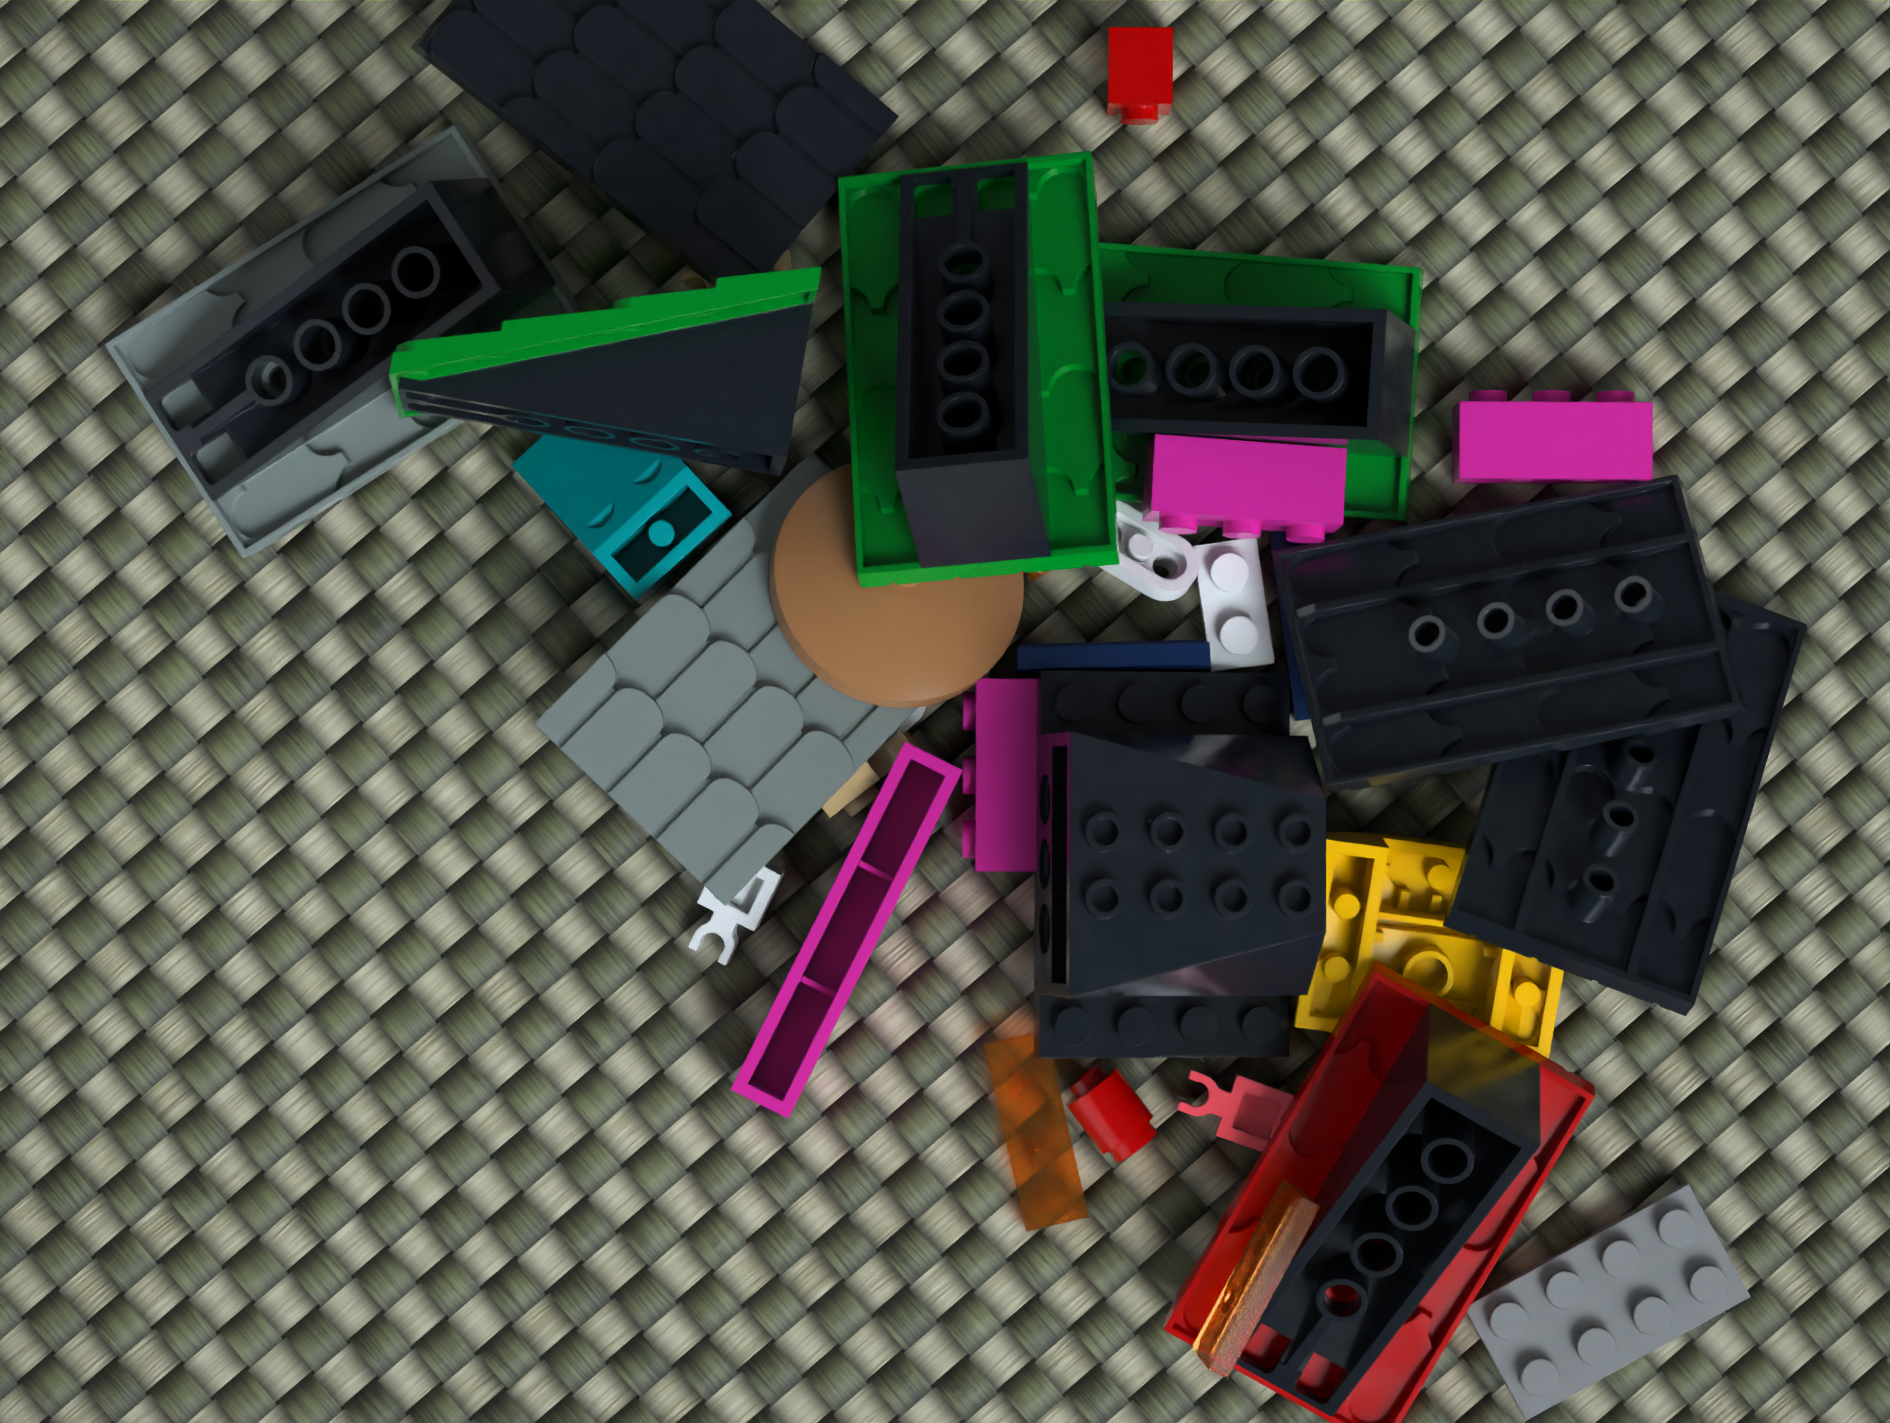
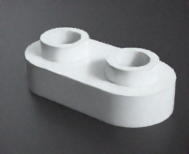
M1116 501L1120 564L1098 567L1152 599L1172 601L1183 596L1196 579L1199 571V559L1193 546L1178 534L1160 532L1158 530V522L1142 521L1143 513L1124 502ZM1158 565L1166 568L1171 578L1165 579L1158 576L1154 572L1153 566Z

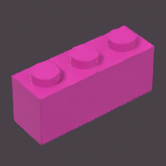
M1477 390L1469 392V401H1459L1452 408V484L1623 485L1653 479V402H1635V392L1601 391L1596 393V402H1571L1570 391L1545 390L1532 392V402L1507 401V391Z
M1155 434L1146 445L1142 521L1159 522L1158 530L1169 534L1197 533V525L1223 527L1222 535L1229 538L1256 539L1261 537V530L1286 532V540L1289 542L1305 544L1322 543L1325 541V535L1335 533L1344 522L1347 448Z
M981 678L976 683V692H963V731H975V756H963V794H975V820H963L962 858H975V871L1036 872L1037 679Z

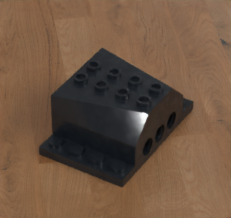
M1035 671V679H1037L1036 872L1034 882V1057H1289V995H1308L1326 934V797L1308 736H1290L1289 673Z

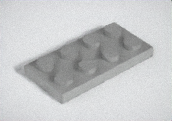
M1683 1182L1476 1296L1466 1314L1522 1416L1529 1420L1751 1296L1688 1183Z

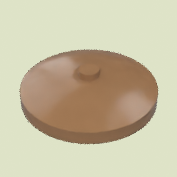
M852 463L830 471L803 492L783 520L775 537L770 555L768 583L770 600L775 618L787 643L802 663L823 682L851 698L868 704L891 708H917L934 705L965 692L983 678L1005 653L1017 630L1022 613L1024 599L1023 571H1019V574L965 579L954 577V580L899 585L890 583L888 586L861 588L857 576Z

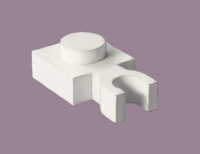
M768 862L726 906L704 887L697 903L714 911L710 920L703 923L696 930L688 947L697 951L702 946L707 933H716L722 937L725 945L724 951L717 962L726 966L738 945V925L740 924L752 931L759 927L785 871Z

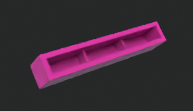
M904 742L730 1090L786 1118L790 1117L963 770Z

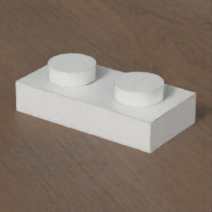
M1238 539L1193 546L1199 559V571L1196 581L1206 642H1210V672L1274 664L1257 539Z

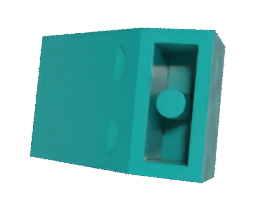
M543 435L511 465L597 560L641 605L735 519L730 511L680 458Z

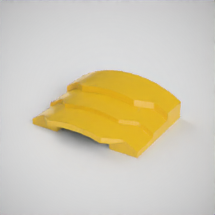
M1326 831V934L1308 995H1298L1294 1018L1295 1027L1331 1033L1375 961H1378L1399 973L1403 978L1410 979L1454 1004L1456 1008L1468 1012L1510 1036V1039L1519 1041L1549 1059L1564 971L1541 963L1534 957L1528 958L1477 939L1475 935L1471 934L1469 936L1443 926L1467 844L1396 835Z

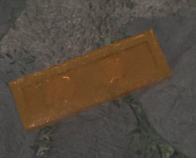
M1034 1032L984 1043L1026 1232L1088 1218L1053 1058L1034 1057Z
M1286 1180L1278 1186L1192 1346L1193 1351L1209 1370L1226 1378L1232 1372L1321 1207L1304 1189Z

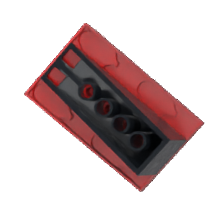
M1375 961L1325 1041L1321 1054L1282 1115L1279 1126L1219 1221L1218 1229L1177 1293L1175 1302L1165 1317L1163 1330L1331 1423H1401L1595 1097V1085L1571 1071L1568 1072L1561 1065L1519 1041L1510 1039V1036L1468 1012L1456 1008L1454 1004L1410 979L1403 978L1399 973L1382 963Z

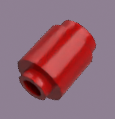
M1097 1064L1069 1085V1089L1074 1096L1066 1103L1067 1108L1102 1154L1109 1152L1117 1163L1136 1153L1157 1135V1130L1150 1122L1153 1114L1118 1067L1105 1072Z

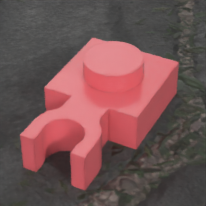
M1190 1069L1187 1078L1203 1083L1207 1087V1098L1202 1104L1196 1106L1179 1100L1176 1109L1193 1116H1204L1206 1114L1220 1116L1214 1133L1216 1136L1263 1152L1279 1126L1282 1115L1295 1095L1235 1074L1230 1091L1218 1088L1211 1077Z

